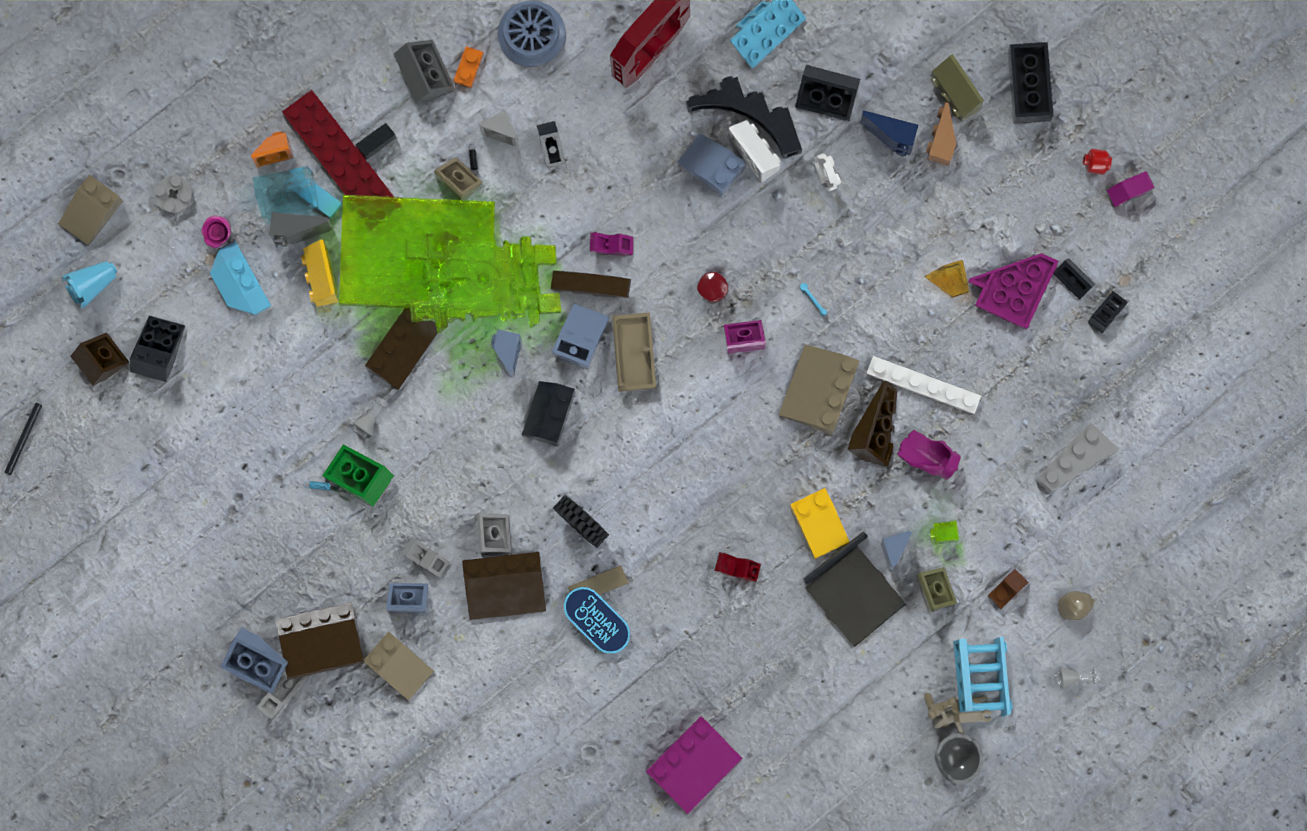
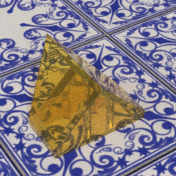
M963 260L943 265L924 276L950 295L951 298L969 293Z

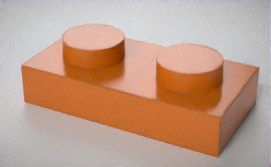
M465 47L453 80L454 83L472 88L484 55L483 51Z

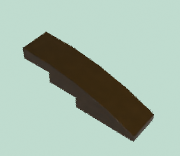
M553 270L550 289L553 291H568L574 294H591L599 297L629 298L631 279Z

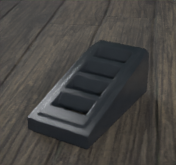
M1112 291L1093 313L1088 323L1100 333H1104L1128 302ZM1110 300H1113L1115 303H1117L1119 305V308L1115 306L1113 303H1111ZM1107 305L1110 309H1112V310L1114 311V313H1113L1112 311H1110L1108 308H1106L1105 306ZM1102 311L1105 315H1107V316L1109 317V319H1108L1107 317H1105L1103 314H1101L1100 312Z

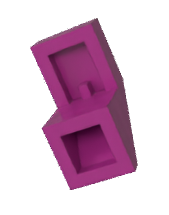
M1145 171L1121 181L1108 189L1107 192L1114 206L1119 207L1132 198L1141 197L1154 189L1155 186L1148 172Z
M592 232L590 233V252L602 255L631 256L633 255V236L621 233L606 235Z

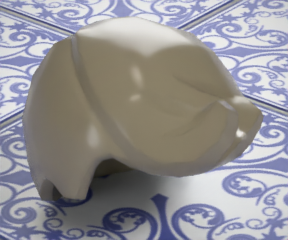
M1071 591L1059 599L1058 612L1066 620H1081L1091 612L1095 600L1091 599V595L1085 592Z

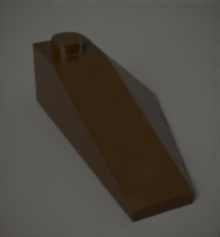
M883 381L853 431L848 446V451L858 459L888 467L893 452L891 432H894L895 426L892 425V416L896 413L897 390L887 381Z

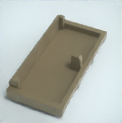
M650 313L612 316L618 392L656 389Z

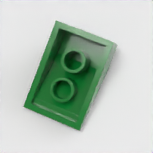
M344 444L322 475L333 484L374 507L394 477L382 464Z

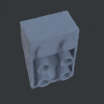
M573 304L553 348V357L589 370L609 317Z

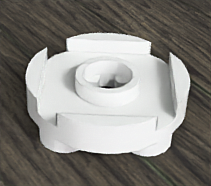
M824 153L815 156V160H818V163H815V167L821 183L826 182L828 187L825 189L828 192L837 189V185L841 184L838 174L834 172L832 157H827Z

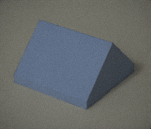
M911 531L882 540L881 547L889 570H894L912 535Z
M389 583L387 612L428 614V584Z

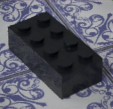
M1048 42L1010 44L1008 59L1013 123L1051 121L1054 115Z

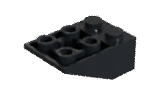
M149 315L130 356V372L167 382L178 353L185 325Z

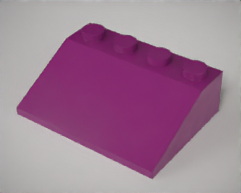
M700 716L646 773L689 814L743 758Z

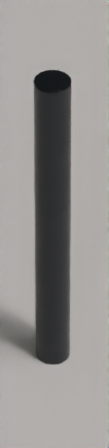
M35 402L4 473L12 475L42 408L41 404Z
M864 531L803 578L806 584H810L868 538L867 534Z

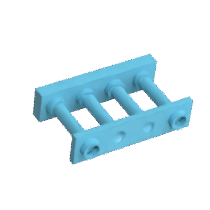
M1004 637L995 638L994 644L969 645L967 639L953 641L959 711L969 712L988 709L990 711L1000 710L1001 717L1011 715L1013 705L1009 699L1005 657L1007 644L1004 641ZM995 652L996 663L971 665L968 655L970 653ZM997 671L998 683L973 684L970 682V675L973 672ZM999 691L1000 702L975 704L972 702L973 692Z

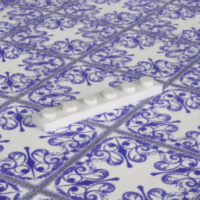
M875 356L872 357L866 375L887 381L892 385L971 414H975L981 395Z

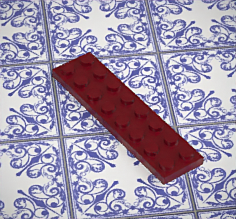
M313 90L307 92L282 111V114L371 230L402 208Z

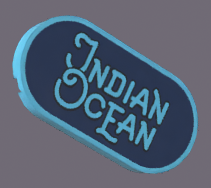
M580 587L572 590L567 595L564 602L566 617L600 651L617 653L626 647L630 639L628 624L597 592L590 588Z

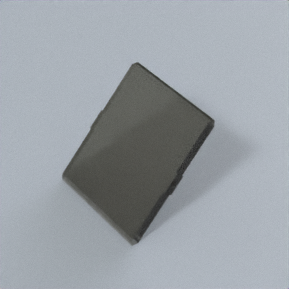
M858 546L805 587L806 591L825 612L827 618L836 625L853 647L857 646L906 605L903 599L887 582L883 573L876 569Z

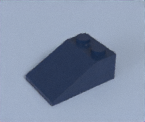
M863 110L860 124L889 149L895 151L897 155H911L918 124Z

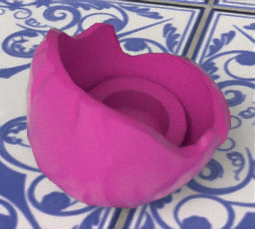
M213 215L204 221L201 231L206 245L218 248L229 239L231 225L226 218Z

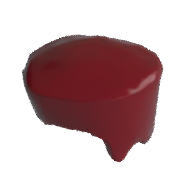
M717 272L705 273L697 285V291L709 303H717L723 300L729 288L726 279Z

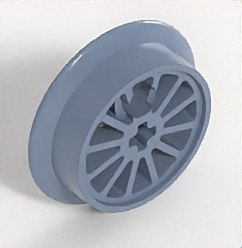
M524 1L512 6L503 15L498 27V41L502 51L509 59L524 66H539L551 61L562 49L566 35L565 25L559 13L550 5L539 1ZM528 12L529 21L525 20L522 15L523 13ZM531 12H537L534 21L531 19ZM540 15L546 16V18L538 22ZM517 17H520L524 24H521L514 20ZM550 21L553 26L546 25L545 23ZM512 24L515 25V26H517V27H519V28H521V29L509 30V29H510V26H512ZM534 29V32H532V35H530L528 31ZM547 30L550 32V36L542 38L540 33ZM512 34H521L513 40L510 39ZM525 38L521 47L518 48L515 44ZM528 41L531 42V51L524 50ZM535 41H537L541 47V49L534 51L533 43Z

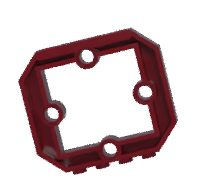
M654 0L621 36L610 54L611 74L614 79L627 88L641 78L676 39L690 18V0Z

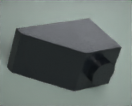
M555 121L536 125L547 168L566 164Z

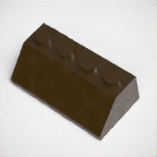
M408 303L365 364L366 369L399 390L437 336L441 327L423 312Z

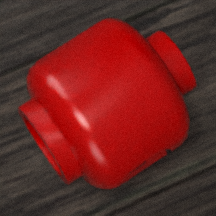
M1092 148L1088 154H1084L1082 163L1085 165L1087 172L1103 175L1111 168L1112 156H1109L1106 150Z

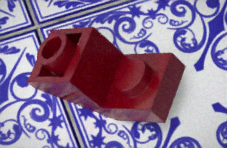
M719 552L714 571L727 576L757 582L761 563Z

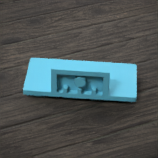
M793 0L762 1L736 25L740 31L730 39V42L747 64L754 68L804 22L806 17Z

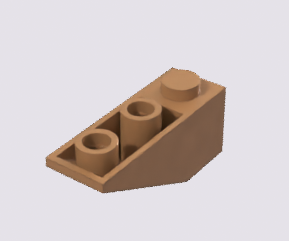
M946 102L944 108L940 107L937 118H940L939 125H934L931 135L935 137L933 143L929 142L926 153H929L928 160L949 166L956 147V139L949 103Z

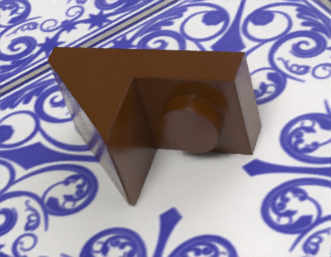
M1014 569L988 594V597L1002 609L1029 582Z

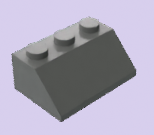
M433 40L405 43L393 53L415 103L429 102L455 90Z

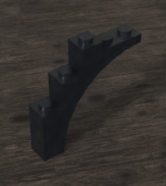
M726 77L722 79V82H719L720 90L712 89L702 96L693 95L686 101L688 113L703 109H720L749 118L771 136L778 146L783 159L802 153V147L788 107H776L772 112H769L763 92L758 93L754 91L747 94V97H744L738 77Z

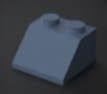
M497 329V334L492 336V349H494L495 355L508 375L514 378L522 344L521 336L517 333Z

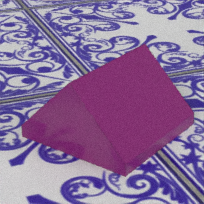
M762 320L724 324L727 354L765 349L766 341Z

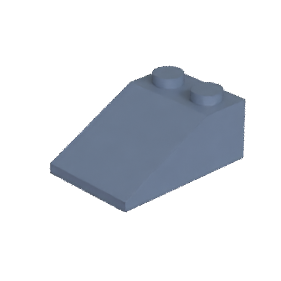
M701 133L677 162L721 197L745 168V162Z
M241 627L234 637L220 668L273 694L288 662L261 637Z

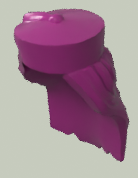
M912 430L908 437L902 440L899 452L897 453L910 466L921 469L933 476L939 475L945 480H948L958 470L961 459L960 454L952 451L943 440H931L916 430Z

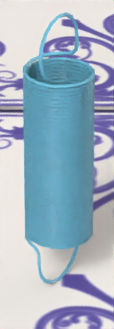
M309 481L311 489L330 490V484H333Z

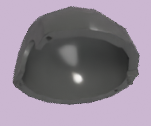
M955 733L947 736L938 744L934 753L938 769L949 782L954 784H964L972 781L980 773L983 766L981 746L974 738L966 734Z

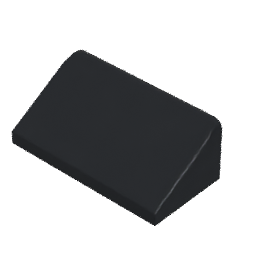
M384 123L355 145L367 160L395 140L397 136L387 123Z
M1069 258L1053 273L1079 300L1095 286V283Z

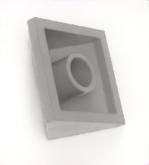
M506 111L480 122L479 126L483 136L517 148V136Z
M477 513L481 555L511 553L508 514Z

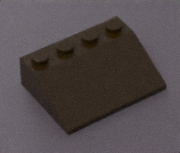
M540 552L462 560L469 620L546 612Z
M352 602L276 619L282 656L288 662L285 667L288 680L364 663L357 617Z

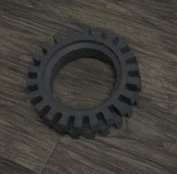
M564 495L553 507L573 529L596 548L609 536L598 522L568 496Z

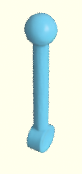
M802 283L800 289L807 293L820 310V315L825 316L827 310L823 309L808 290V285Z

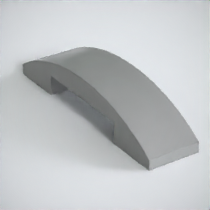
M285 674L278 682L273 694L268 692L256 708L272 720L310 675L288 680Z

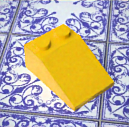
M826 488L790 504V509L815 559L850 542Z

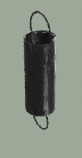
M469 149L470 169L477 170L476 150Z

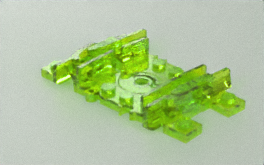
M427 233L425 239L407 238L405 240L406 259L424 260L422 287L427 286L428 300L411 301L409 303L412 322L435 321L437 333H441L448 327V322L453 323L455 319L464 322L466 320L465 314L471 315L474 322L477 318L496 317L501 313L500 318L503 321H507L511 314L513 320L526 317L525 310H527L529 326L533 328L540 323L539 314H556L562 311L559 293L541 294L539 286L538 265H556V245L534 244L532 246L531 237L522 236L519 239V244L509 243L507 240H504L503 247H498L496 239L492 242L472 241L470 244H467L468 239L460 237L457 243L452 240H444L442 243L436 244L437 251H433V233ZM441 263L440 268L434 269L430 268V264ZM480 276H484L486 282H481ZM452 280H463V282L455 283L453 288L440 290V286L447 288Z

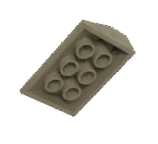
M805 345L778 416L833 435L860 360Z

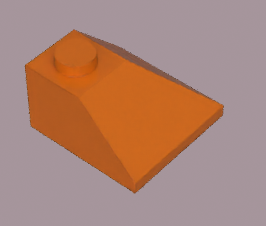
M286 132L272 133L251 154L257 168L293 158Z

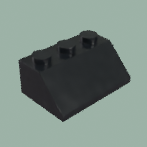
M806 65L795 107L850 121L861 79Z
M539 381L522 436L558 447L576 393L575 389L558 383Z

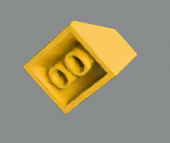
M323 239L318 240L303 248L304 254L301 255L303 266L307 265L308 270L305 273L307 284H311L312 291H309L310 300L315 302L317 307L339 302L328 248Z

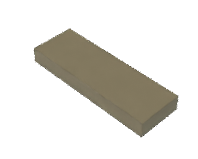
M620 565L568 587V590L571 592L576 588L586 587L602 595L629 583Z

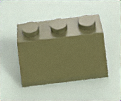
M950 55L932 71V78L930 80L934 87H938L942 92L941 97L944 102H949L954 117L956 119L959 118L963 122L981 111L984 100L954 55Z

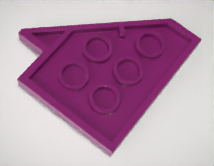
M1040 253L970 278L968 283L982 289L975 307L1027 330L1059 261Z

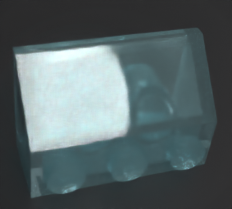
M308 166L252 177L255 196L263 219L270 218L272 212L290 214L318 208L313 171Z

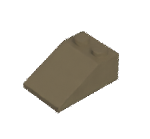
M89 174L76 191L58 224L89 246L122 204L123 200L119 195Z
M389 631L364 659V662L408 701L434 672Z

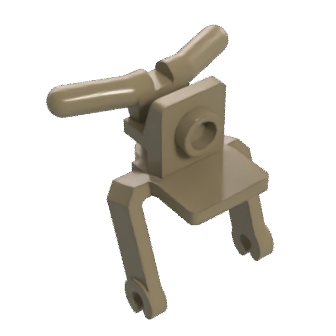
M930 693L924 695L929 711L928 717L933 719L935 729L945 728L952 722H955L959 733L964 734L962 723L990 722L992 720L991 716L985 717V715L992 714L988 709L959 712L958 698L951 697L947 701L934 704ZM985 695L972 697V702L975 704L982 703V700L986 701L984 703H988V697Z

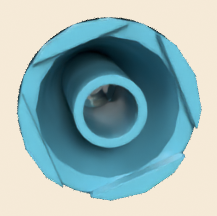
M105 261L67 273L62 276V281H67L68 285L65 287L76 304L81 303L80 308L82 309L116 278L115 273H117V269L112 262L108 263Z

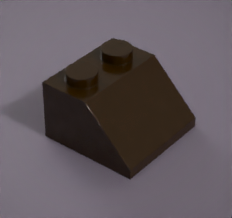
M107 332L80 343L70 356L92 386L107 380L129 363V360Z

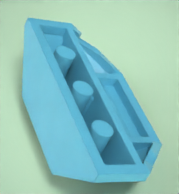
M236 240L219 249L210 274L227 306L253 315L271 307Z

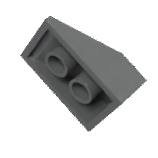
M272 212L269 235L277 246L287 247L288 244L293 245L333 230V225L327 217Z

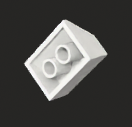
M746 120L731 126L728 131V138L762 183L780 170L779 163L781 161L775 153L772 154L768 148L770 146L764 138L760 139L757 135L759 132L753 123L750 125Z

